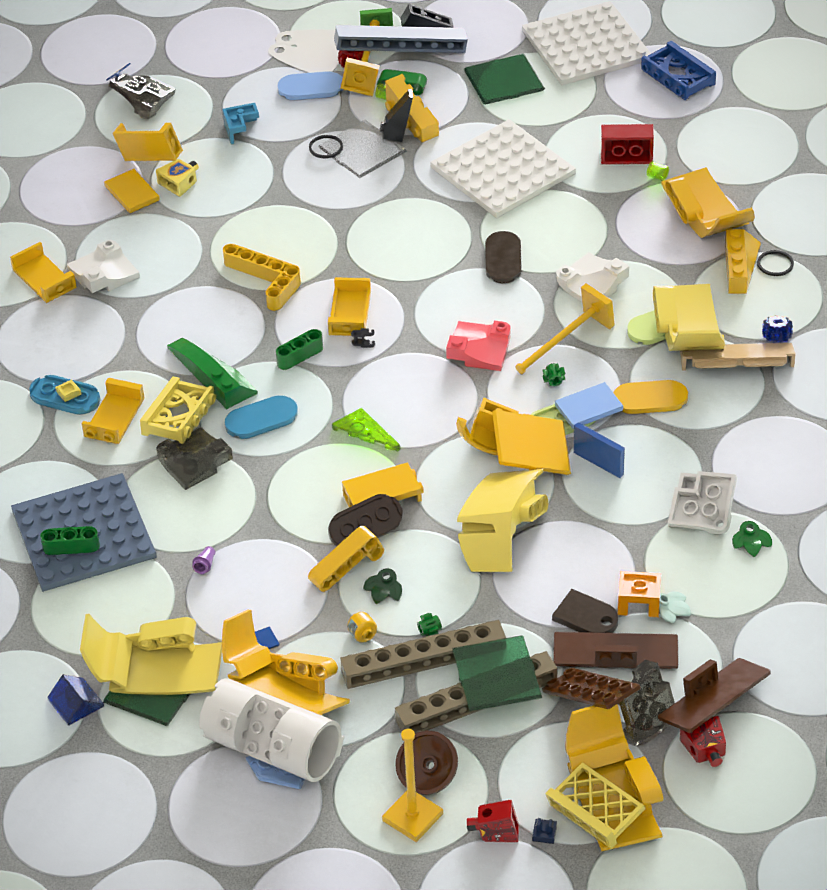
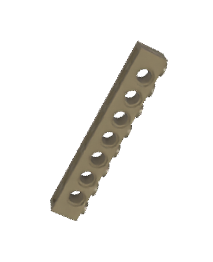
M499 620L488 621L474 626H467L441 634L340 657L341 671L347 689L504 652L506 651V636Z
M547 651L537 653L526 659L515 661L494 671L459 682L451 687L440 689L435 693L422 696L411 702L403 703L395 707V721L401 731L404 729H412L414 733L427 731L544 687L548 681L557 678L558 668Z

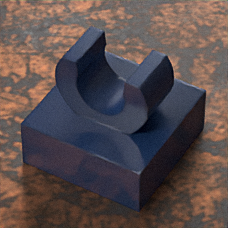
M535 819L532 841L554 844L557 821L552 819Z

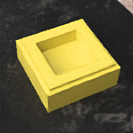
M72 379L55 387L56 392L64 402L81 395V390Z

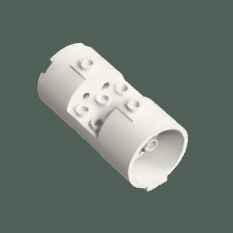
M226 678L219 681L215 685L216 690L212 696L207 695L202 706L199 727L204 732L203 737L310 782L321 780L331 769L336 757L340 756L344 736L341 735V728L338 722L234 680Z

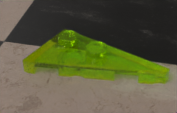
M362 408L332 423L334 431L341 429L348 432V435L351 437H358L360 440L372 444L378 442L384 444L386 449L400 451V444Z

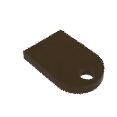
M571 589L552 614V621L578 632L613 633L618 626V614L611 605ZM605 621H607V622H610V623H612V624H611V625H603L602 623L605 622Z

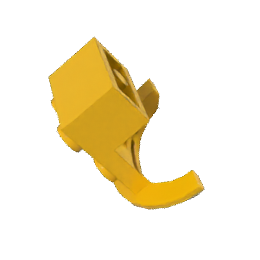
M483 397L476 411L470 433L466 427L467 420L460 417L457 418L456 422L457 430L460 436L471 446L498 456L492 411L499 410L519 413V411Z

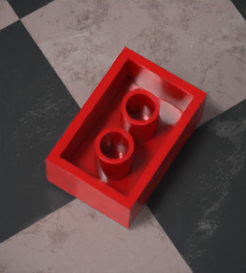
M653 124L601 125V164H653Z

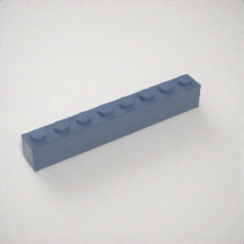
M336 25L334 35L336 49L349 51L465 53L468 41L464 28Z

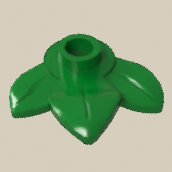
M745 521L741 524L739 531L734 534L732 544L734 549L744 546L746 551L755 557L762 546L772 547V538L767 531L759 529L755 522Z

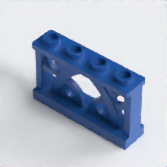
M672 40L667 42L665 47L648 56H642L641 69L684 100H687L689 96L707 86L712 87L716 85V71ZM669 66L684 68L685 75L669 73Z

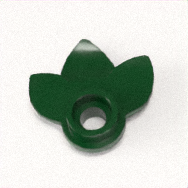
M389 568L382 569L377 575L369 577L363 586L364 590L371 591L375 604L382 602L388 596L395 601H399L402 596V585L397 581L395 571ZM386 575L390 576L388 579L383 578Z

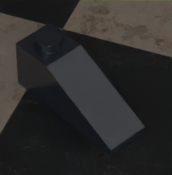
M412 4L407 5L400 17L402 27L454 28L452 18Z
M412 89L407 90L387 113L384 122H381L379 132H382V139L403 142L413 100Z

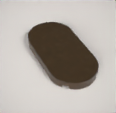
M498 231L487 237L485 241L487 277H491L497 283H510L514 281V278L521 275V240L516 234L509 231Z
M377 494L337 513L330 521L328 527V535L331 542L338 546L360 526H365L377 538L394 531L402 520L403 510L401 504L392 496Z

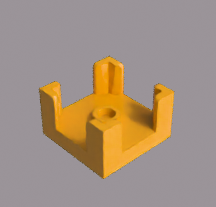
M620 571L618 615H628V603L649 604V617H659L661 573Z

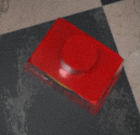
M719 716L711 717L691 733L680 729V741L696 762L709 761L712 767H717L723 762L721 757L726 753V740Z
M512 800L480 805L478 807V817L467 818V830H480L482 840L485 842H519V822Z

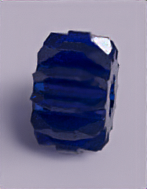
M782 315L767 317L766 320H763L762 324L763 337L766 338V341H773V343L787 342L788 339L792 338L793 334L792 321L789 320V317H782Z

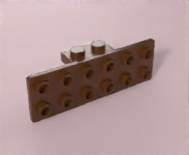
M555 632L554 663L556 666L678 669V635Z
M737 658L718 672L717 661L710 659L683 678L685 696L659 714L658 720L691 733L771 674V670L745 659Z
M575 668L565 670L562 676L551 679L542 688L544 693L604 709H610L617 704H623L627 701V697L641 689L637 683Z

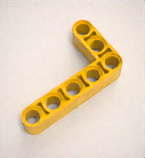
M227 244L223 247L225 266L272 282L265 291L267 308L269 310H280L301 285L300 268L294 264L236 244Z

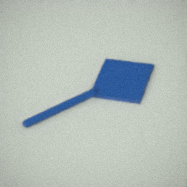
M270 626L255 631L257 642L261 646L268 647V649L280 646Z

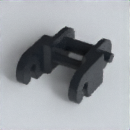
M369 328L353 330L351 332V336L354 337L351 341L352 345L361 346V348L374 347L375 341H372V344H370V340L364 338L365 336H373L375 334L374 329L369 332Z

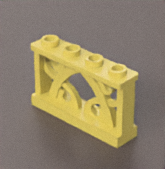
M173 376L140 419L141 435L149 436L152 434L177 440L183 444L191 436L194 428L199 425L202 417L207 414L210 406L215 403L216 394H214V386L205 387L180 381V378ZM185 403L189 411L172 417L169 408L178 407Z

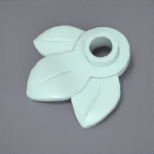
M675 591L667 594L660 593V616L672 624L675 622L676 616H690V607L685 603L687 597Z

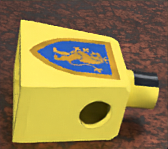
M176 159V161L156 169L157 183L181 197L196 183V170L199 169V166L195 161L187 164L181 159Z

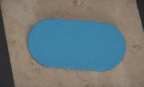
M46 375L42 379L39 377L29 387L30 397L35 403L73 414L90 413L99 406L101 401L98 389L95 386L73 380L81 390V395L64 402L56 392L55 387L71 379L56 375Z
M273 396L231 411L225 418L226 431L233 437L239 436L240 439H247L289 425L298 414L297 404L290 397Z

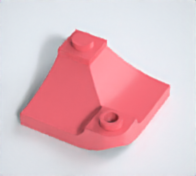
M495 320L491 325L458 321L454 334L449 337L446 357L447 359L465 361V366L501 371L510 342L511 327L506 322Z

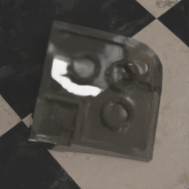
M128 73L110 80L108 86L126 98L135 109L134 113L143 119L155 116L159 108L175 94L176 90L152 77L145 75L130 76Z
M202 427L192 431L191 436L183 444L177 440L171 441L167 439L156 447L158 459L163 467L185 490L218 473L217 467L233 459L232 448L222 438H214Z
M644 660L632 670L633 680L631 682L639 684L641 689L619 703L626 725L623 732L628 744L633 746L648 743L669 726V724L658 720V715L675 703L670 683L662 680L658 663Z

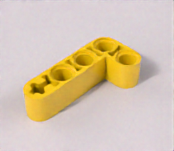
M360 526L311 569L308 579L320 591L325 592L365 556L371 561L380 559L384 553V547L365 526Z

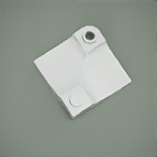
M106 240L98 244L94 252L67 264V269L74 273L75 278L83 288H88L92 293L103 288L111 291L140 278L139 271L124 256L121 247L112 240Z
M588 252L571 266L563 265L556 272V279L564 291L582 302L581 286L587 283L606 297H610L617 291V285L629 277L630 266L618 258L606 260Z
M698 471L697 474L681 473L678 488L675 487L667 523L669 527L700 529L712 534L727 532L732 519L731 507L737 482L736 474Z

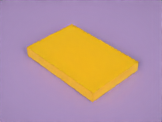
M135 169L104 181L105 187L129 213L160 200L159 195Z

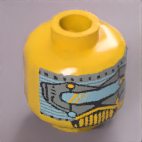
M365 612L353 614L347 624L348 631L358 642L371 640L377 632V624Z

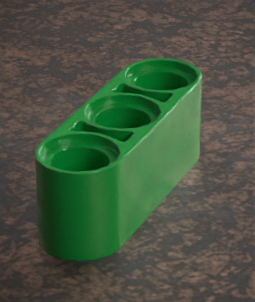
M384 69L377 81V87L382 91H386L385 81L403 74L405 77L404 82L413 87L414 95H421L427 84V77L421 73Z
M311 329L277 347L276 360L278 368L282 370L290 369L320 353L323 350L322 332L318 329Z
M93 526L51 528L42 531L40 534L43 552L47 555L92 553L100 547L98 531Z

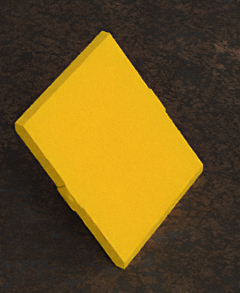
M499 410L492 411L500 465L529 470L543 469L545 472L565 475L571 474L564 422L562 420Z

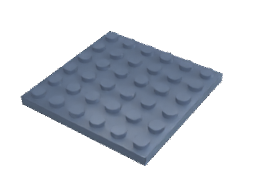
M123 473L11 505L42 592L157 558L156 551ZM93 526L98 531L100 547L95 552L47 555L43 552L40 534L46 529Z

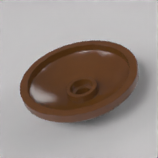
M421 731L415 733L413 753L416 792L420 795L438 793L445 789L455 777L458 768L456 748L446 736L439 732ZM403 742L398 750L395 766L399 780L407 788ZM434 762V767L429 769V764Z

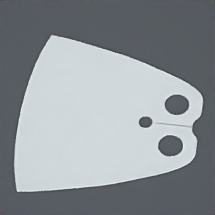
M311 29L281 32L275 38L276 43L271 45L268 53L274 58L308 73L333 72L339 64V50L336 49L334 41L335 30ZM284 35L292 37L290 41H283L281 38ZM282 47L285 50L282 53H276L274 49Z

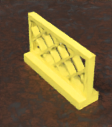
M583 762L555 790L550 788L545 793L550 806L610 849L617 844L616 838L645 810V806ZM583 771L589 774L588 780L578 781V776ZM603 784L604 790L593 792V785ZM589 785V792L578 794L579 786ZM574 787V794L564 795L562 793L566 788ZM618 794L620 796V801L608 802V795ZM604 796L605 803L593 804V797ZM589 798V805H578V799ZM633 805L636 807L631 813H624V806ZM620 807V814H608V808ZM605 809V816L595 817L593 810ZM620 820V825L615 830L609 827V821Z

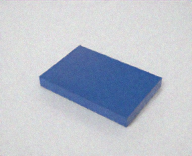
M579 422L574 425L573 453L621 478L624 475L625 447Z

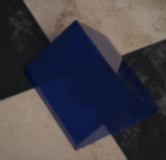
M62 674L47 697L68 726L104 707V703L82 677Z

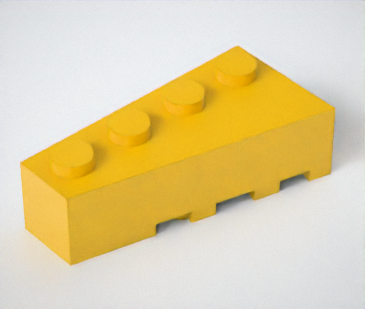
M403 74L385 81V106L388 111L393 108L408 89H412L413 93V87L404 82L405 77ZM413 93L406 129H409L414 137H417L421 142H425L439 136V122L428 107L424 108L422 99L419 96L416 97Z

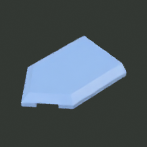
M246 757V761L258 780L296 789L302 788L305 779L254 757Z

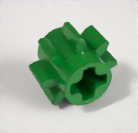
M551 363L542 370L544 383L549 382L550 386H558L565 380L564 367L559 368L558 363Z
M432 613L421 615V621L417 622L421 636L439 634L438 630L442 629L439 617L437 615L432 616Z

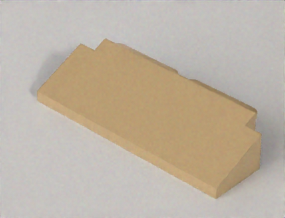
M792 343L725 344L724 349L680 351L682 370H686V359H692V367L730 368L737 365L765 367L783 366L787 364V356H789L790 367H794L796 355Z

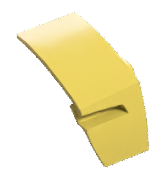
M710 284L653 286L657 332L665 333L669 351L724 349V335H721L718 328Z
M543 469L490 473L468 497L457 517V522H462V532L458 534V539L471 572L513 571L512 536L516 532V526L521 522H533L548 510L547 495H535L534 480L543 473Z
M85 614L80 652L89 670L100 683L110 681L109 690L111 692L145 695L192 694L216 690L215 685L218 682L222 656V642L194 645L196 621L189 617L145 623L140 626L139 633L125 635L120 632H107L90 614Z

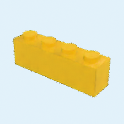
M726 229L725 254L728 294H747L755 261L761 246V242L744 229Z

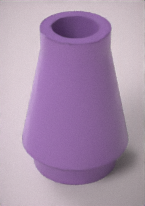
M210 546L205 547L193 559L192 567L195 572L205 574L210 571L215 555L214 548Z

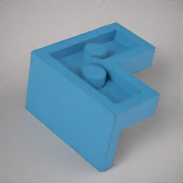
M256 103L222 109L224 126L230 143L234 144L233 134L246 131V122L256 121L259 118Z

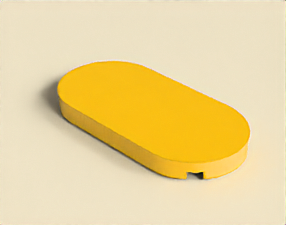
M674 380L625 383L618 386L613 392L623 405L622 412L627 414L676 411L682 408V405L688 401L687 388L682 383Z

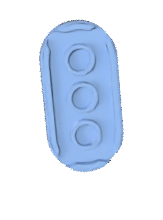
M330 71L291 74L279 80L278 93L289 100L333 97L343 90L340 89L343 77L338 73Z

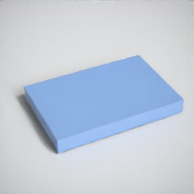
M605 382L555 400L556 408L572 429H574V425L578 422L585 425L623 411L622 403Z

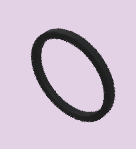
M321 135L315 137L309 143L310 153L318 158H332L339 155L343 150L341 139L333 135ZM324 138L334 139L340 143L339 150L330 155L317 154L311 147L314 142Z
M770 250L758 257L757 266L767 275L782 276L788 274L793 269L794 261L786 252ZM780 254L790 260L791 266L783 272H770L761 266L760 261L766 255Z

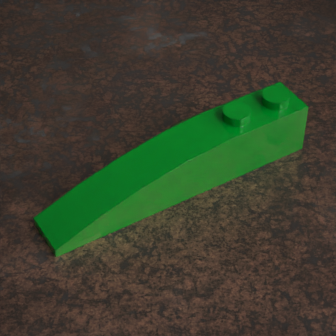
M182 337L167 345V348L203 386H214L216 399L226 410L258 394V391L238 370Z

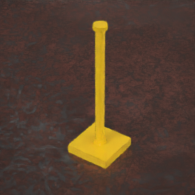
M372 20L370 26H380V22ZM364 51L361 61L350 58L346 59L340 89L373 96L379 65L367 63L371 51Z
M585 283L581 286L584 313L524 362L518 363L515 366L516 370L520 374H524L530 365L590 317L611 329L615 325L612 300Z
M404 729L401 733V738L404 741L407 791L382 815V821L417 842L443 815V809L416 792L413 753L415 733L412 729Z

